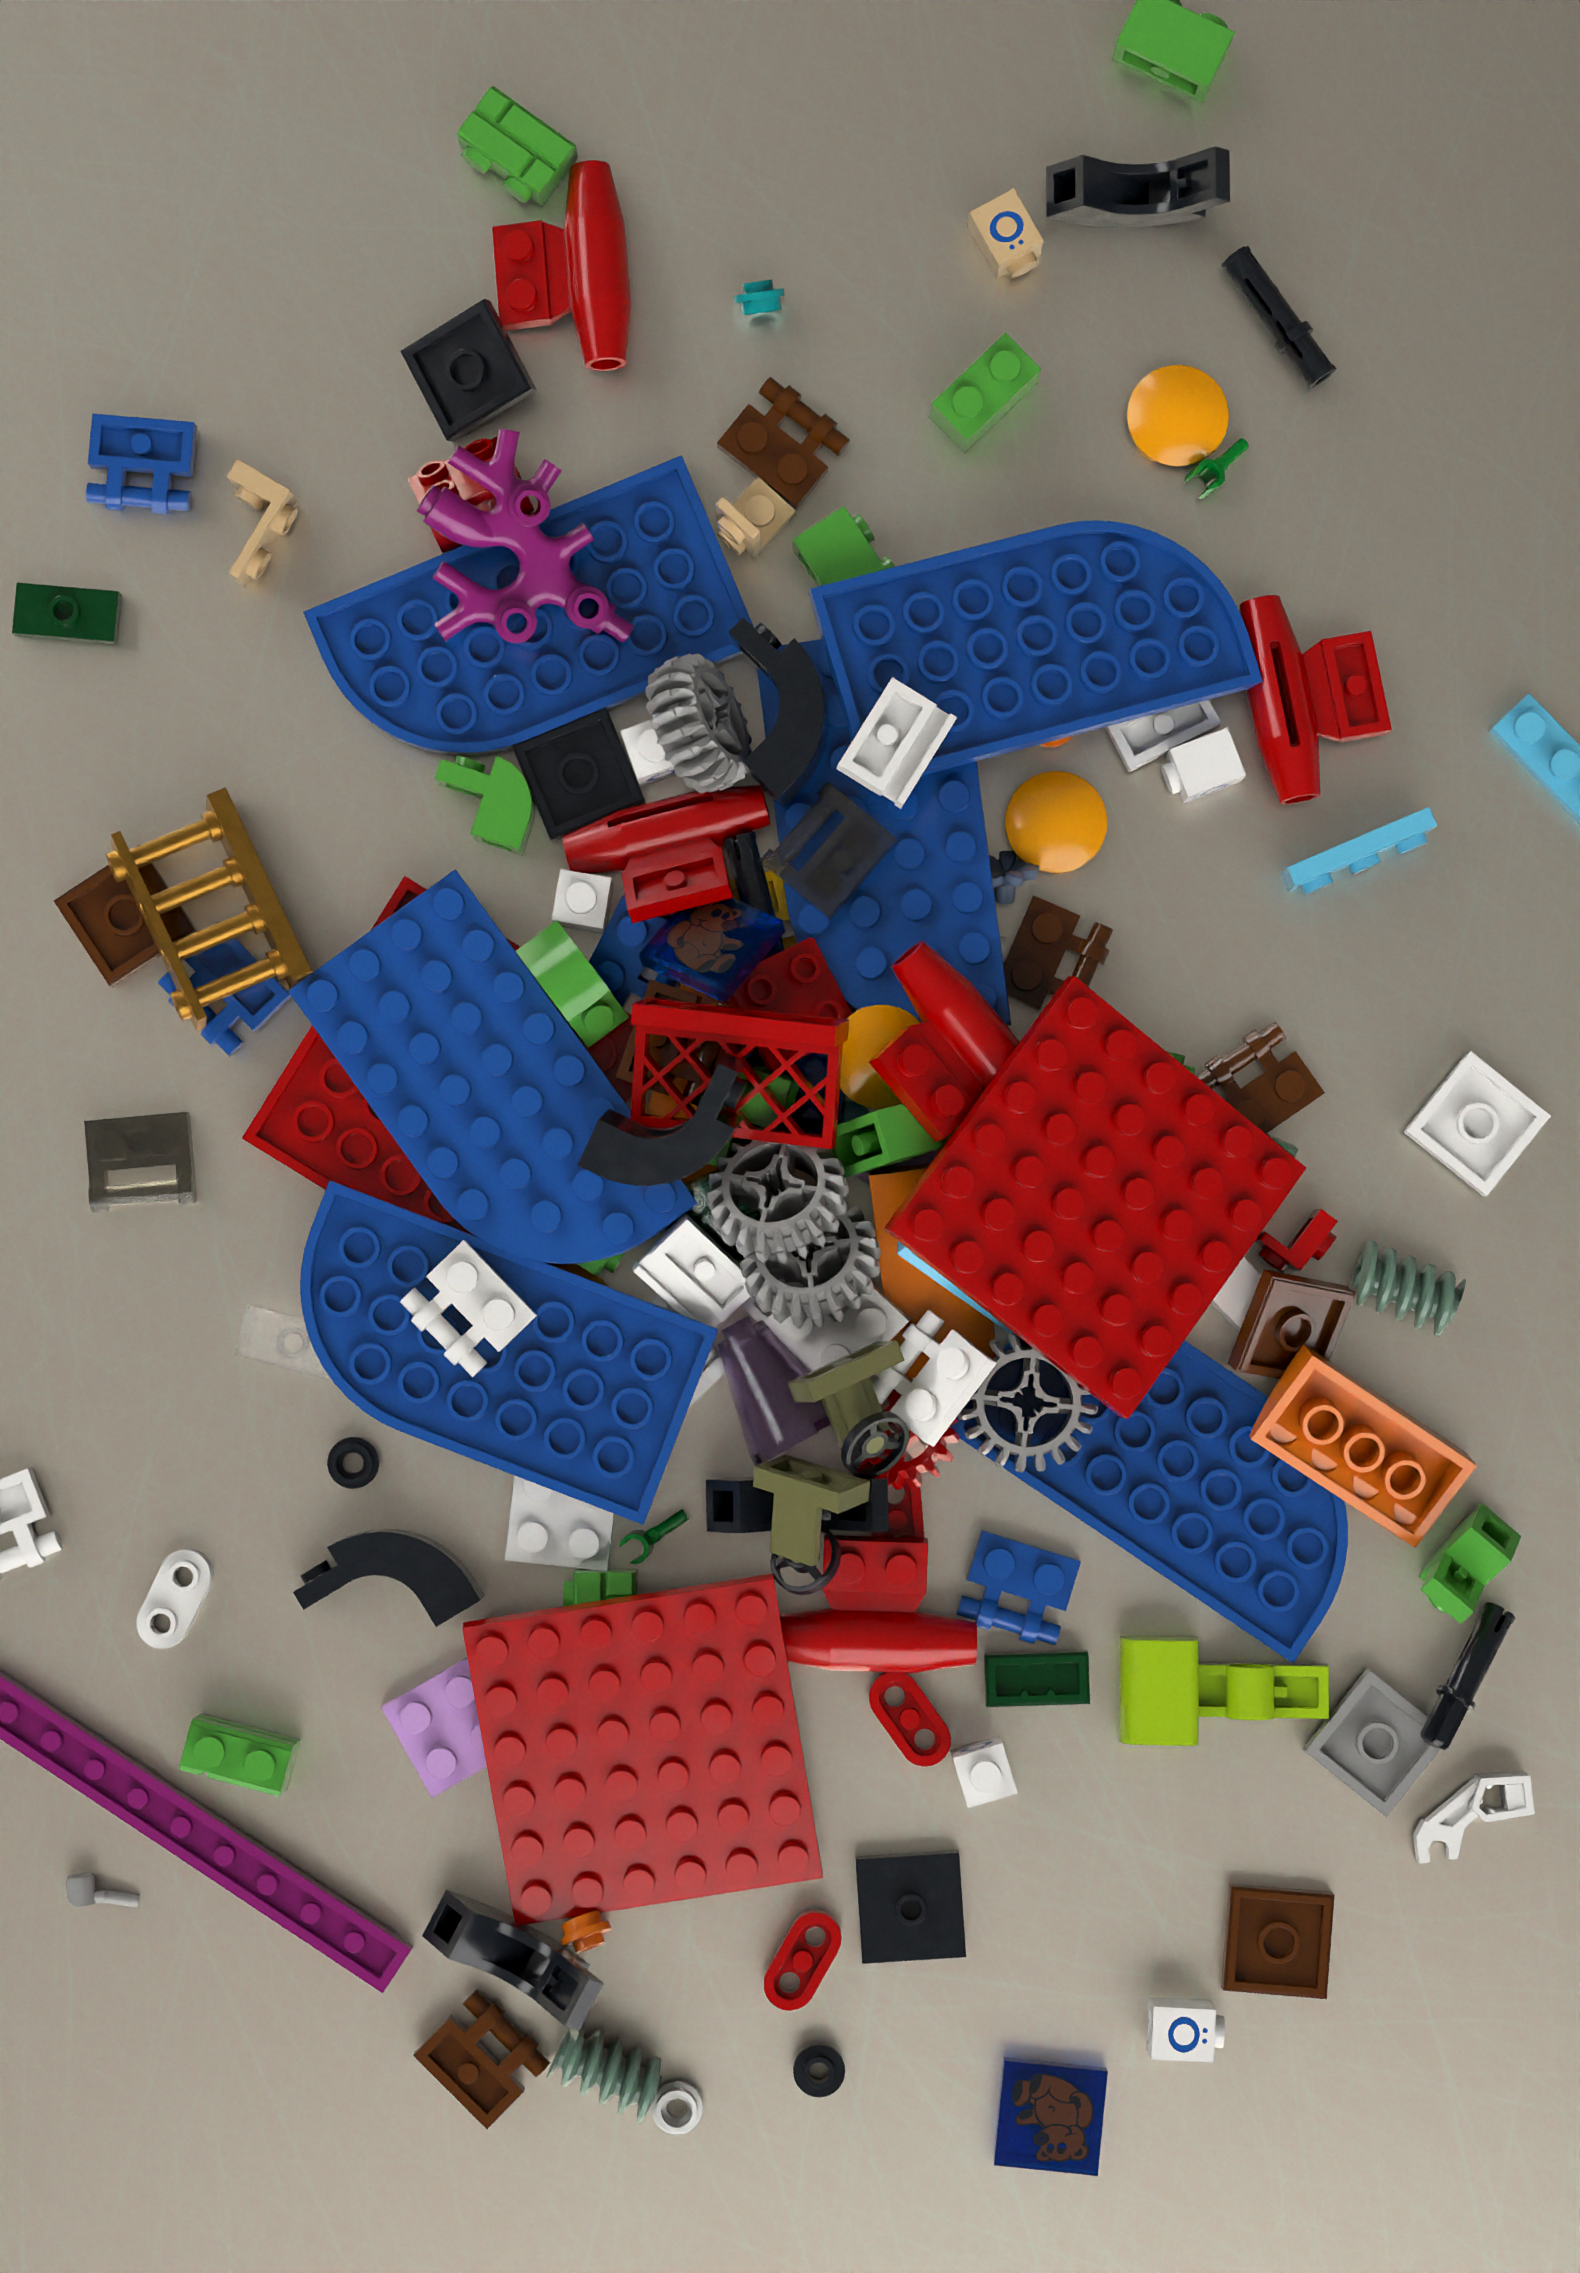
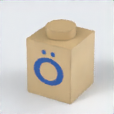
M1014 188L969 212L967 228L996 280L1008 273L1012 278L1018 277L1038 264L1037 257L1041 256L1044 240Z

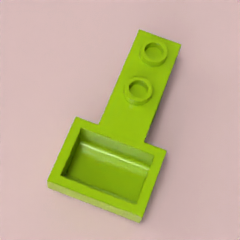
M1120 1636V1742L1132 1745L1197 1746L1199 1745V1717H1227L1234 1720L1249 1721L1272 1720L1274 1718L1329 1719L1328 1664L1199 1663L1198 1637Z

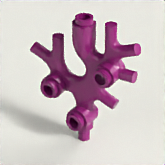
M499 428L495 453L488 462L480 460L458 445L448 463L492 492L496 498L495 507L490 511H482L447 487H443L440 490L432 485L416 511L424 516L422 522L456 543L477 548L504 546L511 549L517 555L520 562V571L517 578L509 586L502 589H488L443 561L432 579L455 593L459 599V604L455 610L434 623L444 640H448L471 624L488 622L493 624L497 633L504 640L510 643H522L528 640L536 630L537 619L535 613L537 608L544 604H554L564 608L567 617L577 626L591 629L597 634L604 630L623 643L632 632L634 625L614 613L616 605L608 601L605 595L596 587L581 583L570 569L569 562L571 556L594 540L584 523L558 537H549L540 530L539 524L548 517L551 508L547 493L562 470L544 459L531 479H519L515 474V455L520 432ZM529 495L535 496L538 501L536 511L532 514H523L520 509L522 499ZM586 598L594 599L596 604L594 612L588 616L580 615V602ZM513 613H520L524 616V624L518 630H509L506 625L507 618Z

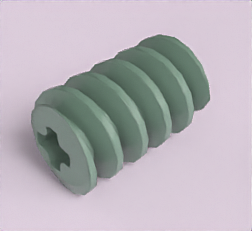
M1368 1240L1352 1272L1349 1288L1354 1287L1357 1289L1356 1304L1360 1306L1371 1295L1376 1296L1377 1313L1381 1314L1391 1302L1396 1304L1395 1320L1401 1321L1410 1310L1415 1311V1328L1420 1329L1429 1317L1434 1319L1433 1335L1440 1336L1456 1314L1464 1293L1466 1280L1463 1279L1455 1288L1456 1277L1451 1271L1443 1272L1436 1280V1268L1431 1263H1426L1417 1272L1416 1258L1407 1255L1397 1265V1251L1395 1249L1387 1248L1378 1257L1377 1242Z
M586 2022L583 2023L580 2031L570 2028L555 2054L546 2078L559 2067L562 2069V2086L567 2087L578 2076L581 2078V2095L586 2096L597 2085L600 2087L599 2104L604 2106L614 2095L619 2096L618 2113L623 2115L633 2104L638 2105L636 2121L642 2123L662 2080V2075H660L661 2059L653 2056L642 2067V2049L634 2047L625 2057H622L623 2040L615 2038L606 2048H603L604 2031L597 2029L586 2040L584 2039Z

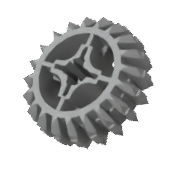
M689 653L683 657L676 656L665 661L664 665L656 668L648 676V686L646 687V696L649 700L646 703V709L652 718L650 726L655 730L658 737L657 744L661 745L665 752V760L672 763L675 774L678 777H683L685 784L689 788H695L699 793L707 791L710 793L718 789L722 791L735 785L736 781L745 778L747 771L742 761L753 751L749 746L752 742V737L747 732L746 725L748 721L743 717L740 709L742 704L737 702L733 694V687L728 686L725 682L724 673L716 671L714 663L709 659L705 660L699 653L694 655Z
M748 1139L749 1144L744 1147L732 1142L730 1151L733 1157H718L717 1168L719 1173L709 1174L710 1179L708 1183L711 1192L707 1193L706 1198L712 1213L710 1218L714 1228L720 1231L723 1241L728 1246L736 1244L738 1252L744 1258L755 1251L757 1259L763 1264L772 1253H776L778 1260L785 1264L788 1259V1252L795 1250L806 1259L808 1253L807 1245L810 1243L824 1248L826 1239L823 1231L838 1233L840 1224L837 1216L846 1215L847 1204L845 1197L849 1193L847 1180L843 1177L845 1174L841 1161H838V1158L834 1157L833 1150ZM795 1169L804 1171L818 1181L817 1187L806 1185L805 1180L796 1178L794 1174ZM739 1203L749 1204L751 1209L758 1210L761 1215L760 1221L744 1215L738 1209Z
M847 1204L846 1215L837 1216L840 1224L838 1233L823 1231L836 1235L825 1237L824 1248L814 1243L807 1245L808 1253L806 1259L795 1250L788 1252V1259L785 1264L778 1260L776 1253H772L763 1264L757 1259L754 1251L745 1257L744 1260L740 1261L742 1276L746 1278V1290L749 1296L756 1298L755 1300L760 1310L764 1313L772 1311L774 1319L780 1324L791 1316L793 1324L801 1329L807 1318H813L814 1324L821 1329L824 1323L823 1316L833 1314L836 1320L842 1322L844 1317L842 1308L845 1306L859 1311L861 1302L858 1294L872 1295L874 1286L871 1279L879 1277L881 1268L877 1259L880 1258L881 1249L879 1242L875 1240L876 1233L873 1225L869 1221H865L863 1212L857 1206L849 1209ZM812 1246V1249H813V1252H814V1253H813V1260H811V1268H812V1271H811V1273H809V1270H808V1259H810V1251H809V1248ZM784 1279L785 1283L798 1282L806 1288L792 1287L778 1280Z
M1012 1332L1008 1335L1010 1350L1004 1352L997 1339L989 1342L990 1349L996 1356L992 1360L997 1364L970 1398L972 1400V1408L962 1409L958 1414V1418L960 1420H967L975 1417L977 1425L968 1428L964 1434L970 1440L983 1433L986 1439L977 1449V1452L982 1456L989 1453L994 1445L998 1447L999 1451L995 1457V1465L1003 1467L1007 1462L1009 1454L1016 1455L1014 1462L1015 1470L1017 1472H1024L1026 1457L1033 1456L1034 1466L1040 1472L1046 1469L1043 1456L1045 1453L1050 1452L1053 1460L1059 1465L1065 1462L1064 1454L1058 1448L1064 1442L1075 1452L1081 1449V1444L1071 1434L1075 1428L1082 1433L1091 1434L1093 1427L1088 1423L1079 1421L1081 1412L1096 1414L1098 1407L1091 1403H1082V1395H1089L1090 1393L1029 1344L1028 1347H1021L1020 1337ZM1024 1358L1019 1381L1013 1388L1009 1390L986 1389L990 1379L999 1368L1010 1361ZM1040 1360L1047 1362L1060 1373L1068 1388L1069 1398L1049 1396L1042 1390L1039 1382L1040 1373L1038 1372ZM1031 1374L1030 1387H1032V1395L1040 1398L1042 1401L1053 1402V1406L1040 1405L1037 1411L1032 1409L1033 1414L1026 1416L1025 1428L1023 1429L1024 1417L1022 1416V1409L1013 1405L1012 1402L1000 1401V1398H1014L1017 1392L1023 1395L1021 1389L1028 1387V1379ZM984 1405L1003 1407L1012 1412L1015 1419L1014 1430L1016 1431L1014 1443L1004 1440L993 1430L987 1420ZM1046 1413L1067 1414L1063 1425L1053 1436L1043 1442L1030 1445L1035 1422L1040 1416Z

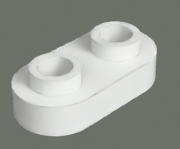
M182 1549L170 1554L163 1561L136 1619L138 1634L149 1646L157 1649L170 1648L180 1643L189 1633L214 1577L213 1566L202 1552L194 1549ZM182 1566L188 1567L193 1573V1581L188 1586L180 1584L176 1578V1572ZM159 1613L167 1615L170 1619L171 1625L167 1632H160L154 1627V1618Z

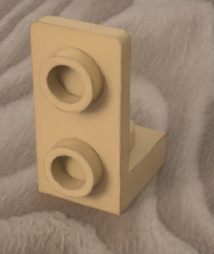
M237 459L227 475L234 488L237 489L234 496L258 512H261L264 505L268 507L229 572L235 582L245 587L251 577L257 580L266 569L271 558V553L267 550L276 535H285L292 526L297 515V509L294 508L297 500L291 490Z
M760 477L732 505L724 497L715 504L716 525L720 529L717 533L718 537L737 555H740L745 550L753 559L796 516V511Z

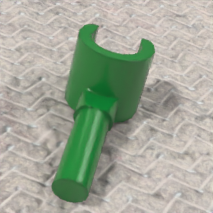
M1240 438L1220 457H1217L1215 460L1205 459L1186 475L1185 483H1188L1194 476L1204 481L1206 490L1198 497L1199 499L1207 498L1225 481L1224 471L1249 448L1247 441Z
M681 1509L647 1531H631L621 1540L619 1547L626 1544L630 1539L639 1540L644 1546V1552L630 1562V1564H639L652 1553L655 1543L688 1521L689 1518Z

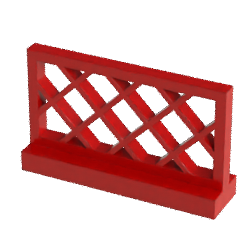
M647 997L632 1004L631 1025H636L630 1119L649 1127L666 1128L679 1125L694 1116L696 1110L690 1103L707 1089L713 1076L694 1053L705 1041L718 1042L726 1053L745 1062L747 1061L744 1057L755 1047H768L782 1066L762 1081L752 1067L746 1063L742 1073L755 1088L738 1102L734 1110L727 1106L725 1107L728 1111L743 1117L740 1126L732 1137L825 1149L836 1147L843 1043L848 1040L849 1019ZM650 1034L667 1036L681 1053L663 1069L649 1054ZM682 1038L697 1040L688 1046ZM733 1044H742L747 1046L742 1051L738 1052V1050L734 1047ZM783 1049L798 1052L789 1058ZM807 1052L828 1054L827 1077L815 1087L811 1085L794 1064ZM684 1059L689 1062L704 1081L702 1085L686 1098L667 1076ZM649 1069L654 1077L647 1082ZM786 1070L806 1093L787 1110L767 1087ZM658 1082L677 1103V1106L665 1116L645 1114L646 1093ZM826 1086L824 1101L818 1092ZM759 1093L778 1115V1118L766 1128L754 1127L740 1110ZM809 1099L824 1115L822 1135L805 1133L791 1117V1114ZM682 1110L689 1119L674 1116ZM783 1122L790 1131L775 1128Z

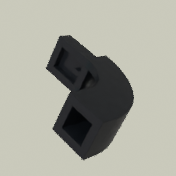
M1216 146L1159 163L1121 164L1080 155L1046 166V217L1073 224L1096 227H1151L1204 218L1206 217L1207 208L1230 202L1229 150Z
M742 618L729 631L732 642L771 680L778 690L780 700L778 718L772 731L742 763L747 773L784 808L809 781L823 754L828 731V710L825 694L810 657L795 638L779 653L777 649L782 644L765 625L759 623L754 628L748 621Z
M727 1053L718 1063L694 1116L679 1125L666 1128L649 1127L608 1109L599 1118L578 1166L605 1179L635 1186L666 1184L698 1171L723 1149L743 1120V1117L726 1110L725 1107L727 1106L734 1110L746 1088L748 1081L740 1078V1075L747 1062Z
M754 1477L706 1480L707 1532L753 1533L771 1531L774 1493L753 1487ZM888 1478L866 1479L870 1481L869 1501L838 1514L822 1509L821 1525L828 1530L889 1531Z
M375 1529L359 1532L328 1546L327 1548L337 1566L331 1568L327 1560L323 1561L300 1575L305 1585L293 1592L301 1607L305 1610L355 1579L372 1575L386 1576L402 1582L416 1594L435 1627L474 1605L485 1596L468 1568L450 1550L426 1536L399 1529Z
M447 1889L422 1934V1937L448 1959L472 1966L502 1979L535 2000L564 2026L579 2031L604 1985L601 1980L588 1971L589 1963L568 1948L562 1947V1944L527 1924L519 1925L515 1923L514 1917L494 1907Z

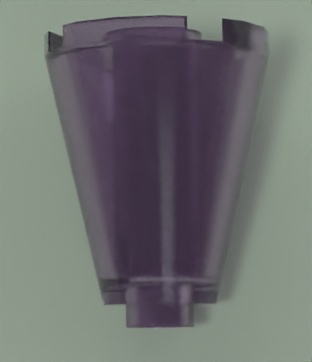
M747 1316L722 1330L726 1340L717 1346L748 1453L755 1466L775 1457L831 1425L821 1400L816 1402L794 1401L788 1382L810 1372L763 1320L753 1324L750 1317Z

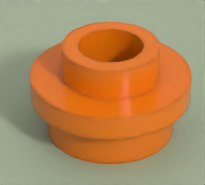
M599 1910L593 1911L561 1924L564 1937L560 1941L562 1947L573 1946L576 1954L582 1953L604 1944L603 1934L612 1928L609 1921H603Z

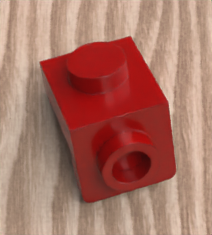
M1322 1209L1314 1210L1287 1247L1267 1232H1261L1255 1240L1262 1247L1258 1256L1281 1273L1287 1267L1293 1271H1301L1311 1257L1319 1261L1331 1247L1337 1236L1330 1231L1338 1221Z

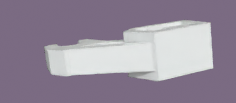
M1524 1771L1474 1774L1473 1779L1425 1819H1420L1413 1833L1416 1861L1419 1864L1430 1863L1429 1846L1437 1840L1444 1842L1446 1858L1449 1860L1458 1859L1465 1831L1464 1828L1477 1817L1488 1823L1535 1815L1530 1775ZM1499 1785L1502 1806L1493 1808L1485 1806L1483 1809H1480L1485 1788L1491 1789L1492 1786Z

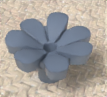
M1000 851L998 860L994 856L989 855L993 888H995V902L1011 904L1015 898V886H1022L1023 881L1036 879L1040 867L1032 863H1025L1021 859L1016 861V853L1014 851Z

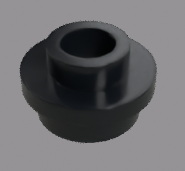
M348 1437L340 1440L332 1447L328 1455L327 1466L330 1476L337 1484L345 1488L357 1489L368 1485L376 1477L380 1466V1459L376 1448L369 1441L360 1437ZM357 1453L362 1457L363 1467L359 1472H351L346 1468L345 1459L348 1454Z
M816 2043L805 2047L799 2052L794 2061L793 2075L797 2086L805 2094L812 2097H826L837 2091L843 2083L845 2065L842 2056L836 2049L827 2044ZM815 2063H823L828 2067L829 2074L822 2080H816L809 2074L810 2067Z

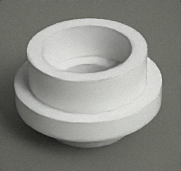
M672 2081L664 2084L657 2090L651 2104L653 2120L661 2130L668 2134L682 2135L692 2131L699 2124L703 2114V2101L700 2093L691 2084L683 2081ZM675 2098L682 2099L687 2104V2110L681 2115H674L668 2110V2103Z

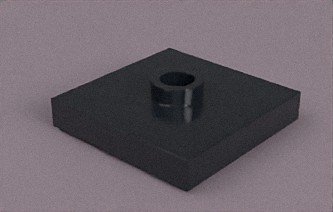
M487 299L481 300L400 351L447 441H456L537 391L491 301Z
M607 707L524 742L512 745L551 842L559 840L563 835L619 810L646 804Z
M959 1850L855 1857L862 1964L966 1957Z

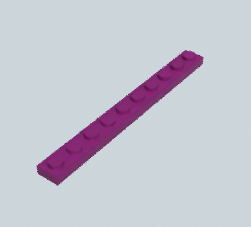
M0 1671V1739L381 1993L385 1991L412 1950V1944Z

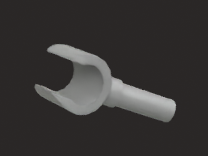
M94 1873L72 1874L66 1880L67 1899L74 1906L81 1907L95 1903L138 1906L140 1894L106 1889L95 1890Z

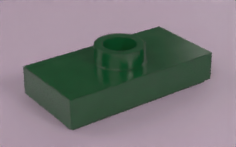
M17 583L12 634L18 637L117 645L122 594L119 591Z
M1087 1650L984 1653L986 1707L1090 1704L1089 1655Z

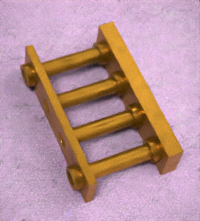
M226 787L206 796L205 809L207 812L201 814L202 820L130 850L121 831L111 834L112 851L105 854L116 881L121 882L126 879L177 990L171 992L170 996L182 1022L191 1019L196 1032L206 1028L207 1016L203 1007L273 977L277 981L285 978L291 989L312 974V970ZM208 839H211L213 843L221 841L228 856L227 859L222 860L223 866L150 896L138 868ZM229 885H232L234 889L242 886L250 903L244 906L245 912L174 942L171 941L160 914ZM251 931H254L256 935L264 933L271 948L270 951L265 952L266 958L193 988L181 962L182 960Z

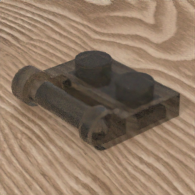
M826 782L816 793L820 798L780 845L774 851L769 849L759 861L776 877L785 882L825 917L831 920L897 843V839L837 788ZM835 811L841 814L845 819L799 872L794 869L790 863Z
M189 1112L84 1121L89 1174L88 1197L92 1213L108 1212L111 1206L178 1200L179 1205L196 1204L197 1192ZM176 1165V1180L109 1186L108 1171Z

